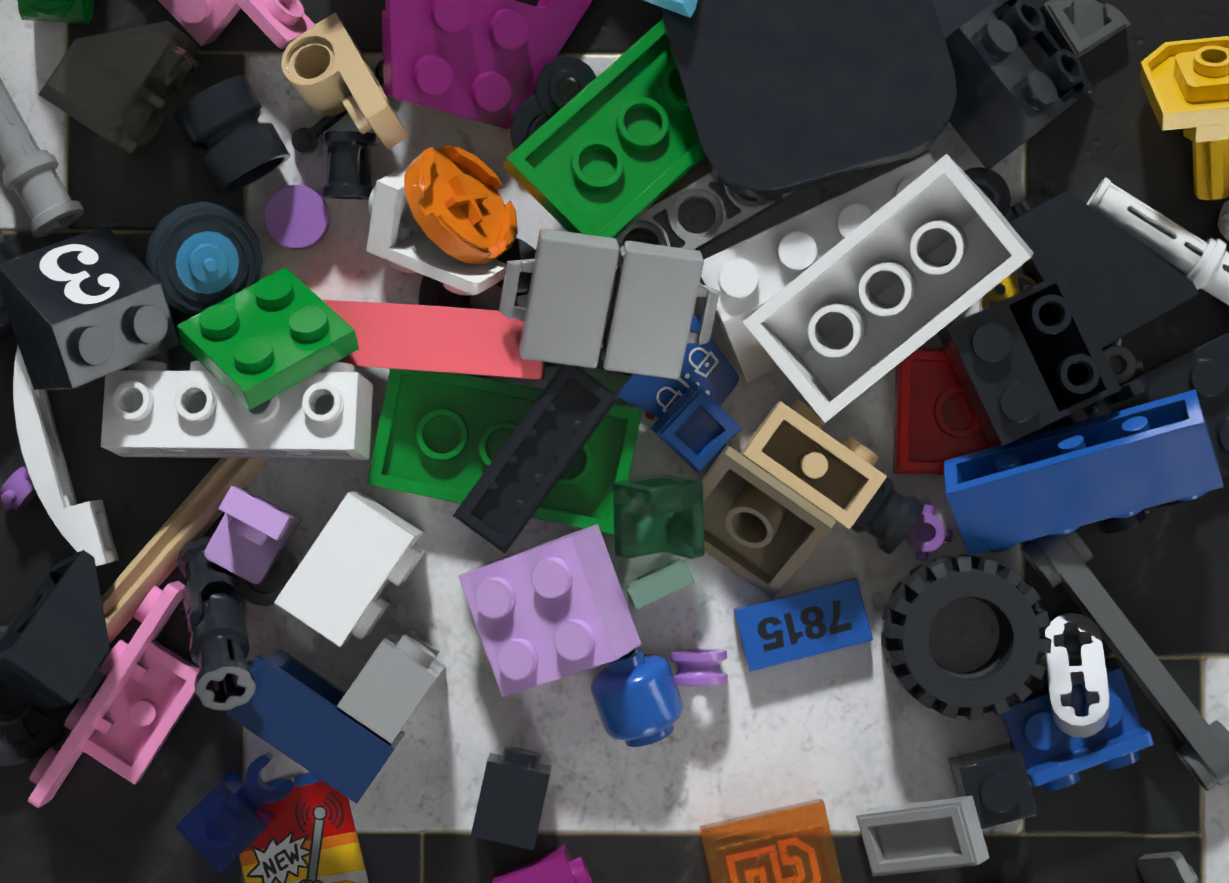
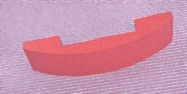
M322 300L347 322L356 333L359 350L337 362L352 364L354 367L544 380L545 362L522 359L520 357L519 343L523 321L513 317L510 319L500 311L396 303Z

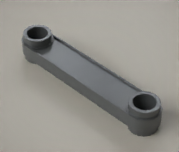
M1073 531L1065 535L1050 534L1029 540L1030 542L1021 548V552L1028 563L1051 589L1060 583L1084 616L1090 618L1098 626L1104 642L1183 743L1175 752L1190 774L1206 791H1209L1216 785L1221 786L1229 780V731L1217 720L1210 725L1205 721L1085 563L1091 560L1093 555L1077 532Z

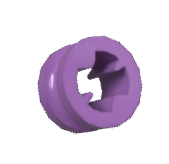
M687 649L671 651L670 660L674 661L678 666V670L674 674L675 685L710 686L728 683V675L723 673L720 668L721 662L727 659V650Z

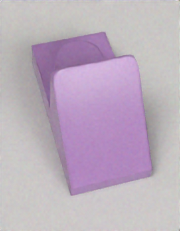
M230 486L218 508L225 512L208 543L204 556L252 584H259L264 580L295 534L302 519L246 489Z

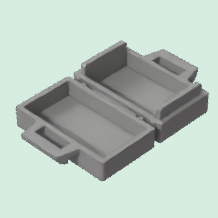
M542 228L539 231L535 259L507 261L499 311L510 319L513 317L523 321L519 343V352L522 359L596 368L600 354L605 370L678 380L681 375L687 344L697 343L702 345L710 341L720 291L700 284L704 265L700 251L625 241L624 246L620 247L621 261L619 267V245L617 239ZM520 272L532 273L526 307L514 306ZM704 297L705 302L699 331L690 330L696 298ZM607 332L604 349H601L603 347V333Z

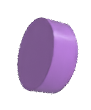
M289 185L279 189L270 197L264 211V222L268 233L276 242L289 249L304 250L315 246L324 238L330 225V212L324 199L313 189L303 185Z

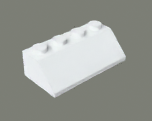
M930 153L704 259L700 284L720 291L715 318L746 383L779 368V366L744 325L743 321L934 165L935 162Z
M946 154L756 310L743 323L819 417L826 423L1029 260L1033 255V251L991 200Z

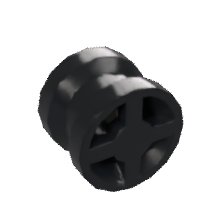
M887 477L851 529L856 533H869L876 538L877 547L890 555L911 530L920 516L925 503L915 496L904 497L895 491L894 482Z

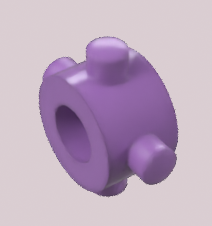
M24 466L15 471L0 488L2 505L8 511H13L14 509L17 512L20 511L37 494L28 470Z
M924 505L920 516L905 537L908 544L916 549L915 559L928 560L929 552L938 549L943 542H951L953 538V530L945 529L942 521L934 516L935 507L932 505Z

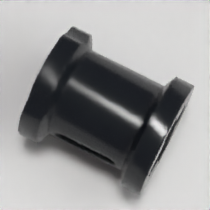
M358 131L322 132L321 143L327 146V184L321 187V197L343 200H369L374 188L371 186L372 147L378 145L377 134L366 132L362 135Z

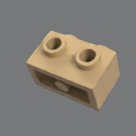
M795 399L790 407L781 401L775 402L740 454L836 520L837 524L850 530L887 478L885 474L873 467L879 457L850 436H847L841 444L822 431L821 428L825 424L824 421L813 409L801 401Z

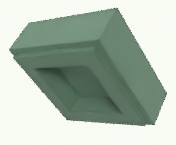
M678 558L629 581L627 591L636 610L695 583L685 560Z

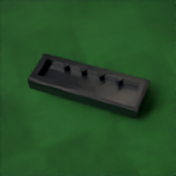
M562 364L455 511L453 517L505 554L619 396L580 367Z

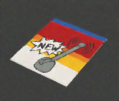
M311 772L224 793L245 883H332L344 880L356 883H369L349 799Z

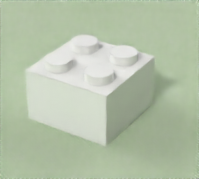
M363 490L348 492L274 603L339 647L354 636L362 641L366 635L372 632L390 605L381 598L390 582L397 586L405 582L425 553V550L416 545L424 531Z

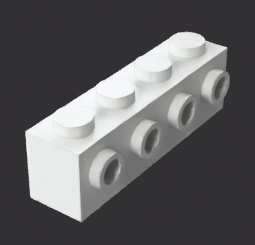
M142 360L129 365L128 370H117L105 375L101 447L121 457L369 460L373 384L359 372H354V365L335 362L249 411L199 361L190 363V371H167V364Z

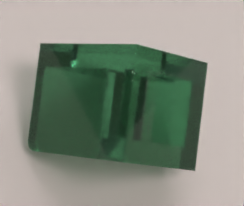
M667 474L613 482L616 556L629 559L660 552L689 559L704 556L703 482Z

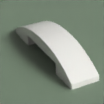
M17 345L13 377L14 412L22 455L35 490L56 527L77 552L81 550L88 552L94 557L96 566L119 561L103 501L95 500L77 504L46 390H33L24 360Z

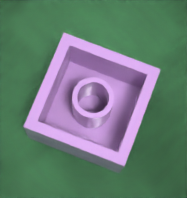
M598 524L488 562L458 576L502 697L615 661L642 644Z

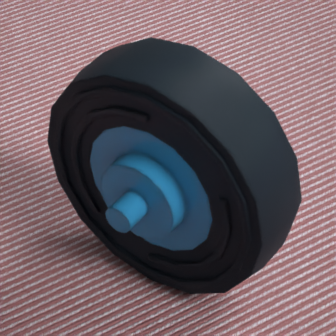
M201 201L180 206L160 220L149 238L145 262L147 270L160 282L167 304L185 315L195 316L206 308L216 305L257 283L260 280L263 257L259 238L245 218L225 205Z

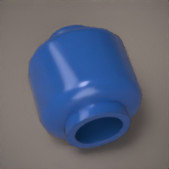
M637 647L621 658L606 663L607 667L594 677L591 684V692L607 734L614 739L625 740L626 745L630 747L650 745L668 737L674 730L673 723L679 719L683 709L679 690L675 685L674 675L668 661L660 655L643 654L641 648Z

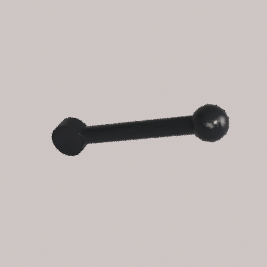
M383 60L379 61L376 65L374 74L380 85L384 83ZM346 110L334 116H324L310 129L305 127L297 129L291 138L293 147L303 154L314 152L318 147V138L321 136V133L331 128L348 111Z

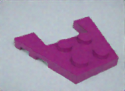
M385 0L386 10L382 11L384 94L392 98L509 130L516 107L531 96L535 90V81L538 73L548 62L556 58L593 0H538L537 6H531L515 0Z

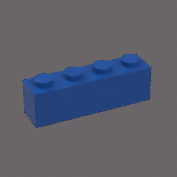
M1196 389L1018 439L1004 446H993L943 461L946 496L969 556L988 551H1006L1017 543L1050 534L1065 535L1083 525L1112 517H1131L1145 508L1175 500H1194L1203 496L1208 491L1224 487Z

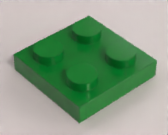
M286 267L262 278L257 283L216 305L206 308L203 312L177 325L182 345L249 411L359 350L355 330Z

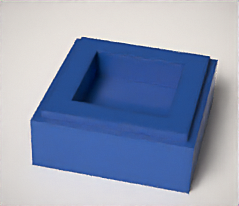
M693 383L650 428L698 475L742 430L696 383Z

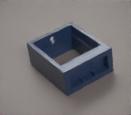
M281 648L266 658L258 654L253 661L248 660L246 664L255 676V693L247 703L228 710L226 715L357 804L405 733L400 731L392 744L337 707L346 692Z

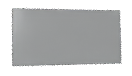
M972 795L873 808L856 815L873 877L974 866L989 859Z

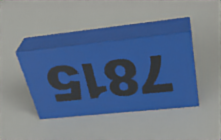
M857 578L733 609L750 672L873 640Z

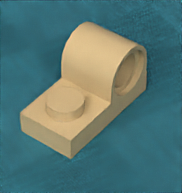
M336 12L318 22L313 28L299 35L288 44L282 55L281 67L283 74L313 113L321 116H334L347 110L362 135L373 129L387 150L409 137L357 43Z

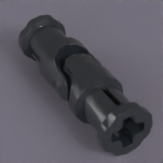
M203 537L195 542L186 544L179 553L178 567L187 581L182 596L187 629L188 632L192 633L189 640L191 658L199 667V673L196 675L194 683L196 695L201 699L204 706L213 710L226 711L247 703L255 693L256 681L255 676L245 661L249 654L250 644L244 623V610L239 583L232 577V572L204 556L205 549L212 537ZM213 680L217 681L218 691L214 690Z

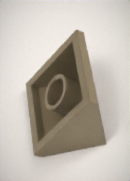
M726 446L673 519L670 527L773 599L830 532L836 520L735 449Z

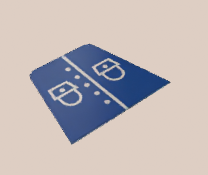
M693 314L690 330L699 331L700 322ZM710 337V341L706 344H687L681 375L678 380L633 374L617 395L620 399L660 418L693 383L701 387L721 406L737 386L739 375Z

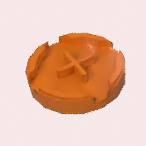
M444 145L439 150L433 149V147L424 150L410 163L404 175L405 197L412 215L427 237L447 255L466 264L486 265L510 249L518 234L517 214L512 201L510 200L507 204H504L502 197L498 193V190L503 186L499 181L500 179L477 156L460 147Z

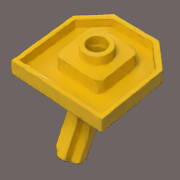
M1229 36L1165 42L1141 61L1139 79L1161 130L1183 129V136L1192 141L1194 194L1196 198L1202 200H1221L1229 197Z

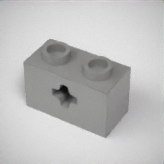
M408 630L403 636L395 631L391 632L381 641L337 707L392 744L445 668V665L435 659L440 650L430 641L412 630Z

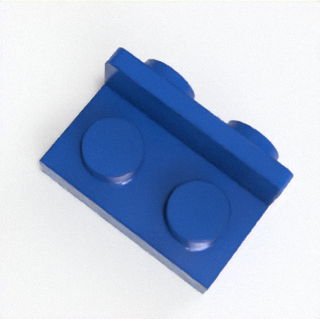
M1113 666L1106 669L1110 695L1109 719L1104 728L1095 735L1080 738L1072 737L1062 732L1055 725L1051 715L1048 690L1028 696L1023 701L1017 700L1009 703L1010 710L1000 714L1009 742L1022 752L1029 782L1032 787L1042 785L1044 791H1054L1068 787L1081 779L1079 771L1101 763L1104 770H1112L1130 765L1141 758L1138 750L1154 745L1150 731L1142 728L1121 667ZM1073 684L1072 703L1068 706L1074 708L1076 716H1088V709L1092 704L1087 703L1085 699L1084 685Z

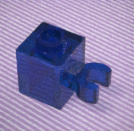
M269 751L259 755L249 765L246 772V784L232 771L175 826L220 873L276 818V815L264 803H275L283 800L296 785L297 779L293 775L288 777L278 787H269L263 782L261 777L262 769L274 757Z

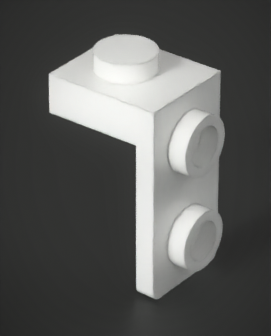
M409 165L376 181L368 201V212L371 215L366 252L388 260L389 264L399 271L420 273L440 281L448 291L459 295H478L504 279L506 263L495 259L486 265L466 264L447 255L427 237L414 219L405 197L404 175Z

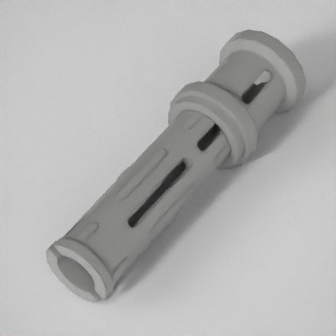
M0 78V158L6 167L2 173V182L7 190L15 191L32 221L28 227L32 236L35 238L45 237L74 223L84 214L85 210L79 201L71 200L55 171L59 165L57 159L47 150L39 149Z

